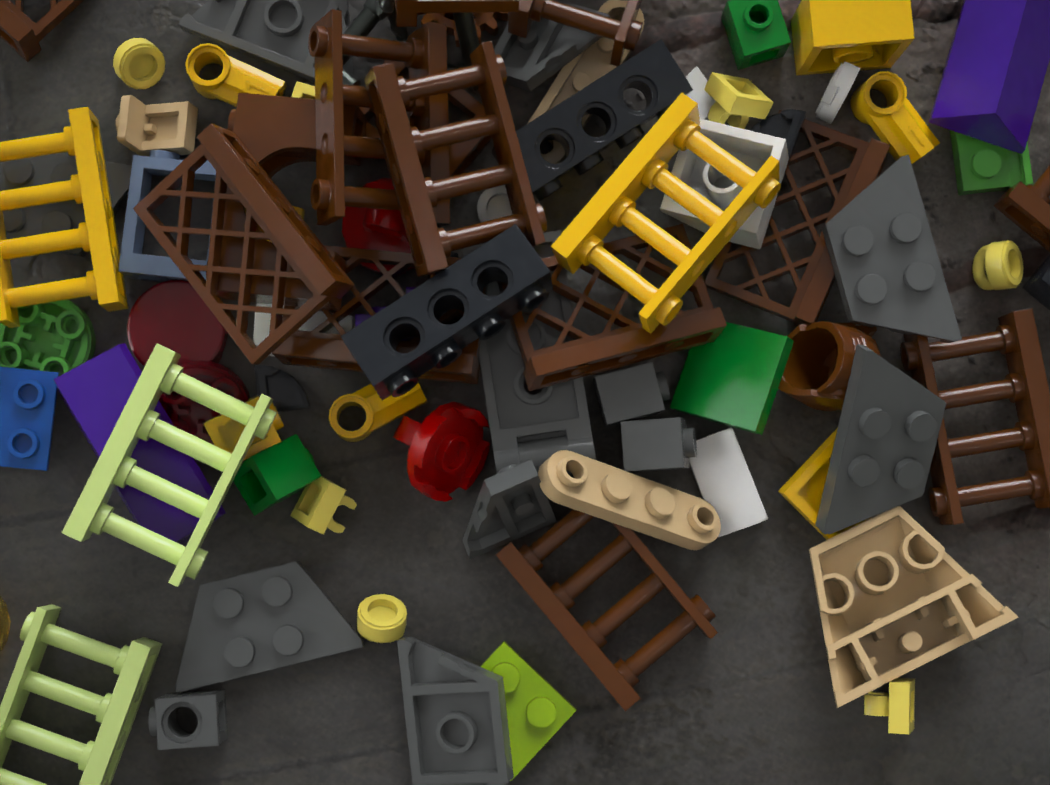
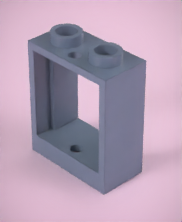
M151 150L150 156L133 155L118 272L131 279L155 282L170 280L188 281L170 257L142 254L146 225L133 209L150 193L152 175L168 176L183 161L179 160L180 155L165 150ZM208 160L195 171V180L215 181L216 170ZM210 236L206 261L190 259L194 265H207ZM200 272L206 279V272Z

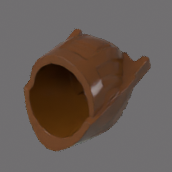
M825 321L798 325L788 335L794 343L778 389L816 410H842L857 344L865 345L881 356L877 343L872 338L877 331V327Z

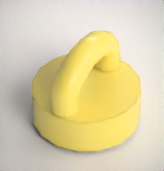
M132 38L117 48L113 59V67L117 76L129 87L147 89L154 86L161 79L165 71V59L163 53L147 39Z
M1011 240L992 242L982 246L974 257L972 265L973 278L983 290L1013 289L1021 283L1023 278L1022 255L1018 246Z
M375 594L365 598L360 603L357 610V631L361 637L371 642L391 643L399 640L404 635L407 609L401 600L387 594Z

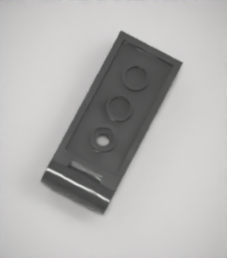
M560 230L543 233L545 242L533 247L541 259L555 256L551 245L561 235ZM485 243L463 248L464 257ZM563 268L556 280L569 287L567 272ZM497 281L488 284L487 296L501 294ZM553 290L549 292L547 300L541 307V310L567 323L573 312L571 300ZM522 312L526 323L530 315ZM507 319L504 328L499 333L487 340H481L479 350L496 473L508 465L521 464L530 459L538 473L540 466L550 456L560 450L572 451L596 460L583 377L544 387L540 393L535 395L527 393L524 389V383L526 382L523 374L525 364L510 319ZM534 319L528 330L534 351L554 346L561 334L560 331L537 319ZM566 335L562 343L573 341L575 339Z

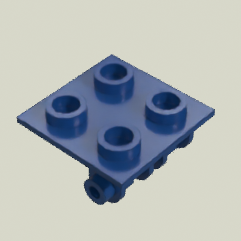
M0 367L1 467L48 471L58 391L54 379L59 376V372Z

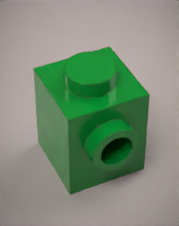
M778 0L727 1L721 19L738 70L784 56L791 44V40Z
M294 434L243 462L233 481L251 512L256 516L298 493L320 478L321 474L315 466L312 454L303 446L298 435Z

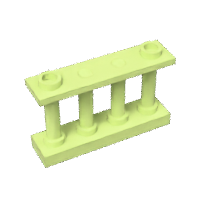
M156 343L62 533L82 542L90 539L92 533L101 535L102 532H106L176 565L168 583L178 587L184 582L186 576L194 580L197 577L208 555V551L200 547L255 436L263 440L265 439L277 412L269 409L273 399L264 394H261L256 406L253 407L182 373L184 367L177 365L181 355ZM174 391L245 425L233 452L230 453L160 420V413L154 411L162 393L171 395ZM149 438H152L222 471L223 473L210 499L201 497L136 466L137 460L131 458V455L139 439L147 442ZM127 484L199 518L186 547L113 513L114 507L107 503L116 485L124 488Z
M53 604L37 607L36 612H31L21 628L20 640L24 641L0 705V785H47L2 768L12 740L78 763V769L84 771L79 785H111L162 643L142 637L133 640L130 646L124 645L120 649L56 626L55 624L61 610L59 606ZM47 645L113 667L114 674L119 675L113 693H106L105 696H101L37 673ZM30 692L96 715V721L100 722L101 726L95 742L90 740L87 744L20 721Z

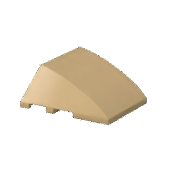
M901 506L885 511L809 549L836 708L1019 618L1010 608L1004 607L981 585L982 582L973 574H969L947 554L945 548Z

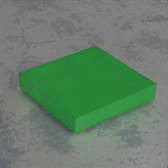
M726 322L727 326L714 342L690 348L670 408L681 413L762 435L794 341L788 336Z

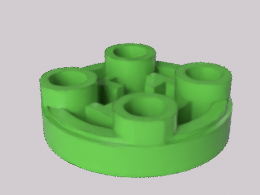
M70 300L17 308L20 327L9 328L0 323V367L59 372L60 376L87 362L94 356L96 338L93 325L84 310Z

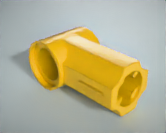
M210 43L200 44L187 55L185 63L187 74L197 92L205 98L219 99L236 107L238 93L272 96L284 95L286 89L285 81L228 56L218 45ZM216 63L223 67L222 73L214 80H204L199 77L201 69L207 64Z
M889 71L877 72L853 92L851 110L854 116L860 122L870 125L879 139L890 145L889 152L896 161L902 156L909 155L911 164H913L940 144L907 99L906 86L897 74ZM870 89L879 90L884 94L887 101L886 108L877 107L872 102Z
M419 383L407 393L399 397H392L390 395L383 401L373 386L369 384L352 394H346L336 399L329 410V421L339 438L347 442H358L368 437L371 432L427 403V399ZM349 406H358L366 413L364 425L355 431H347L339 425L340 413Z

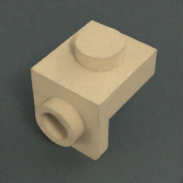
M133 95L122 96L120 113L116 118L117 140L139 156H150L151 150H165L179 155H190L194 151L198 108L189 101L145 105Z

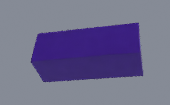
M964 0L928 123L1020 154L1025 151L1050 59V0Z
M125 343L103 352L54 379L60 396L98 459L142 373ZM158 401L154 411L160 413V420L173 425L160 401ZM149 438L147 442L139 439L131 455V458L137 460L136 466L201 497L210 499L213 490L194 458L152 438ZM127 484L124 488L116 485L117 492L136 524L181 545L190 539L199 518ZM222 505L213 523L226 514Z

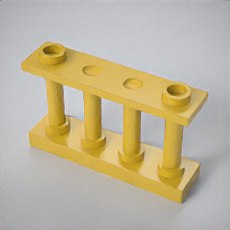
M681 93L551 245L557 262L570 273L574 274L582 264L585 266L592 264L642 302L645 306L638 314L643 329L650 334L660 323L666 326L674 319L683 305L681 297L758 206L762 209L766 208L775 198L781 187L779 182V160L771 155L757 172L700 133L698 103L684 93ZM679 149L681 151L689 149L743 188L725 211L668 171L667 163ZM647 187L649 189L658 188L710 226L709 230L692 250L635 209V201ZM624 225L678 266L659 289L603 248L604 241L602 240L614 226L621 227Z
M89 107L68 109L70 126L64 127L63 132L0 142V162L68 152L69 156L76 157L78 174L71 175V180L0 191V323L9 328L20 327L17 309L19 307L90 296L92 300H98L99 305L108 312L128 309L123 274L118 272L120 252L99 120ZM75 200L77 204L83 203L86 222L79 223L78 228L13 239L6 238L2 211ZM83 248L84 252L90 251L93 270L87 271L85 277L14 288L10 259Z

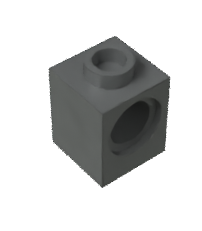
M653 362L595 376L593 379L605 428L621 424L623 421H633L660 414L665 410L663 401L670 400L669 388L664 372L655 373Z
M676 417L621 422L624 471L644 472L690 468L689 458L697 456L695 429L687 428L686 419Z
M225 689L166 693L156 698L155 707H151L149 710L148 724L151 737H157L158 750L219 746L228 739ZM180 707H188L197 715L198 725L194 732H187L178 725L176 717Z

